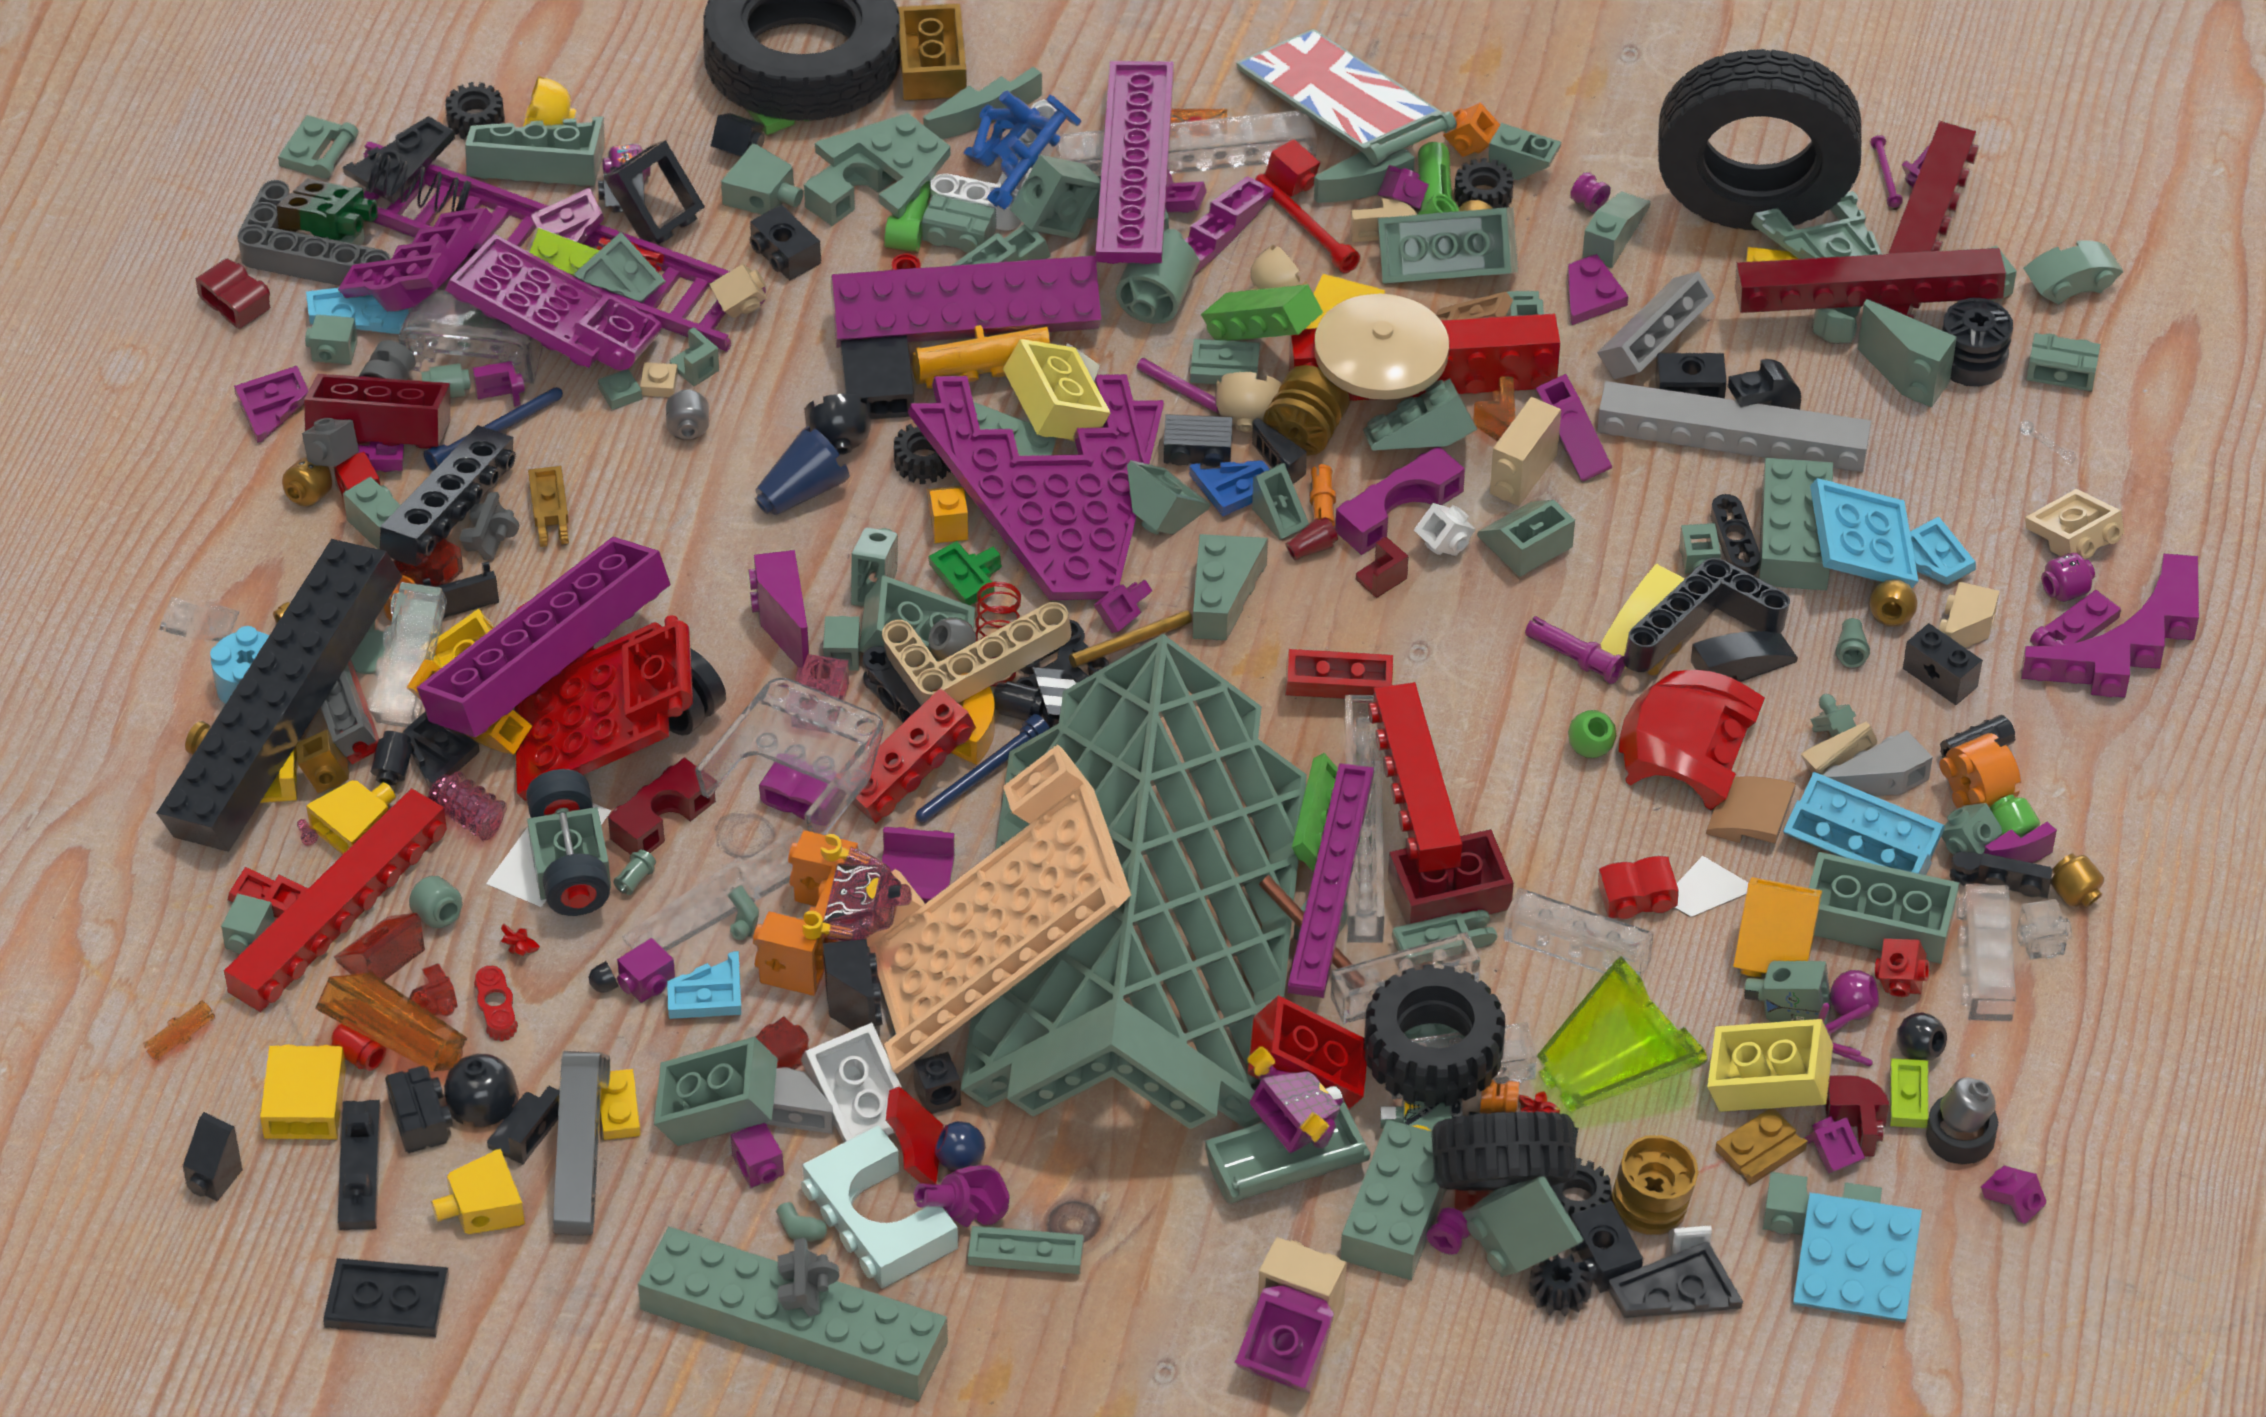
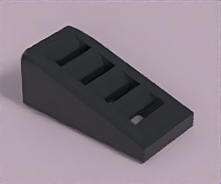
M1258 418L1253 420V446L1272 468L1284 463L1292 483L1295 484L1306 475V451Z

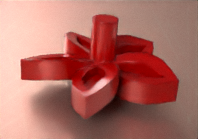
M503 923L501 926V930L505 934L501 942L510 945L508 949L510 953L514 954L516 952L524 956L526 952H537L540 948L533 939L527 937L526 929L519 928L515 933L506 924Z
M1545 1091L1538 1092L1534 1100L1528 1096H1518L1519 1103L1525 1107L1520 1112L1540 1111L1547 1113L1557 1112L1560 1114V1108L1557 1105L1547 1102Z

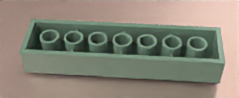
M668 1226L638 1282L640 1310L918 1402L920 1401L948 1344L946 1316L839 1281L830 1284L826 1292L819 1291L820 1314L808 1316L803 1308L785 1310L778 1300V1287L793 1283L794 1278L784 1280L779 1273L777 1261Z

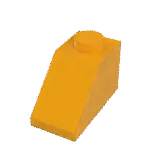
M962 486L927 489L934 542L944 543L969 540L968 511L964 488Z

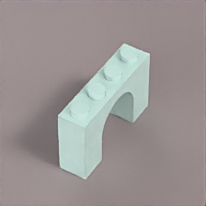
M877 1125L804 1163V1180L801 1181V1187L808 1200H815L819 1205L821 1215L829 1227L835 1226L838 1230L845 1249L849 1253L854 1252L857 1255L864 1274L869 1279L874 1278L883 1289L958 1249V1227L943 1207H926L905 1219L891 1223L874 1222L856 1212L852 1204L861 1192L899 1172L898 1149L882 1128Z

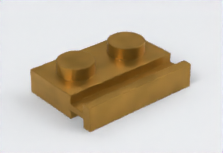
M1770 1108L1717 1141L1715 1151L1739 1175L1742 1174L1751 1186L1770 1172L1804 1152L1807 1148V1140L1805 1138L1801 1139L1796 1134L1797 1130L1775 1108Z

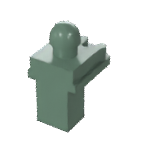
M1823 694L1819 698L1820 709H1823V712H1820L1819 716L1810 719L1813 724V732L1829 731L1831 737H1834L1856 726L1853 720L1856 714L1852 711L1849 704L1836 706V700L1832 695Z

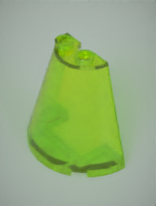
M1622 956L1614 961L1536 1055L1543 1067L1538 1072L1539 1076L1550 1090L1557 1087L1561 1093L1559 1099L1570 1113L1701 1067L1708 1061L1705 1049L1685 1027L1678 1030L1649 998L1643 980Z

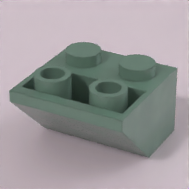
M1555 500L1534 501L1479 530L1477 536L1509 568L1521 577L1573 547L1575 519Z

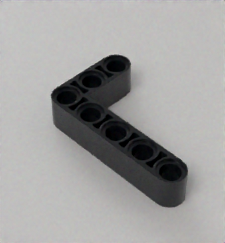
M1718 558L1707 559L1630 630L1623 662L1632 671L1648 672L1715 609L1758 631L1781 633L1785 627L1790 598L1783 591L1725 560Z

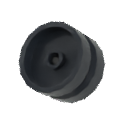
M691 648L693 703L687 710L683 711L682 715L669 717V731L681 736L692 733L702 724L705 717L713 715L726 701V690L720 676L702 655Z

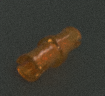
M200 1000L198 1004L179 1018H171L167 1022V1027L148 1041L143 1042L144 1048H149L146 1052L157 1062L180 1043L185 1045L191 1040L192 1034L215 1019L214 1013L209 1014L212 1009L206 1002Z

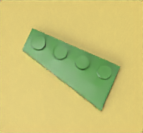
M1325 753L1313 758L1292 844L1296 857L1304 861L1313 873L1338 770L1337 766Z

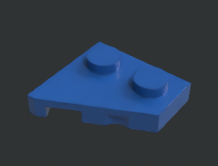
M1263 460L1247 461L1241 464L1223 462L1220 463V468L1200 469V464H1192L1189 466V475L1219 513L1225 516L1252 504L1253 477L1270 468Z

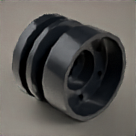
M1968 298L1950 306L1944 315L1942 331L1957 337L1950 379L1964 386L1981 387L1993 384L2003 376L2007 369L2009 347L2013 334L2012 317L2000 304L1984 298Z

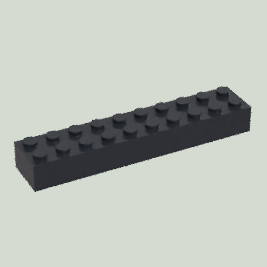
M335 539L330 540L156 812L174 838L227 852L230 851L401 580L402 575L387 551Z

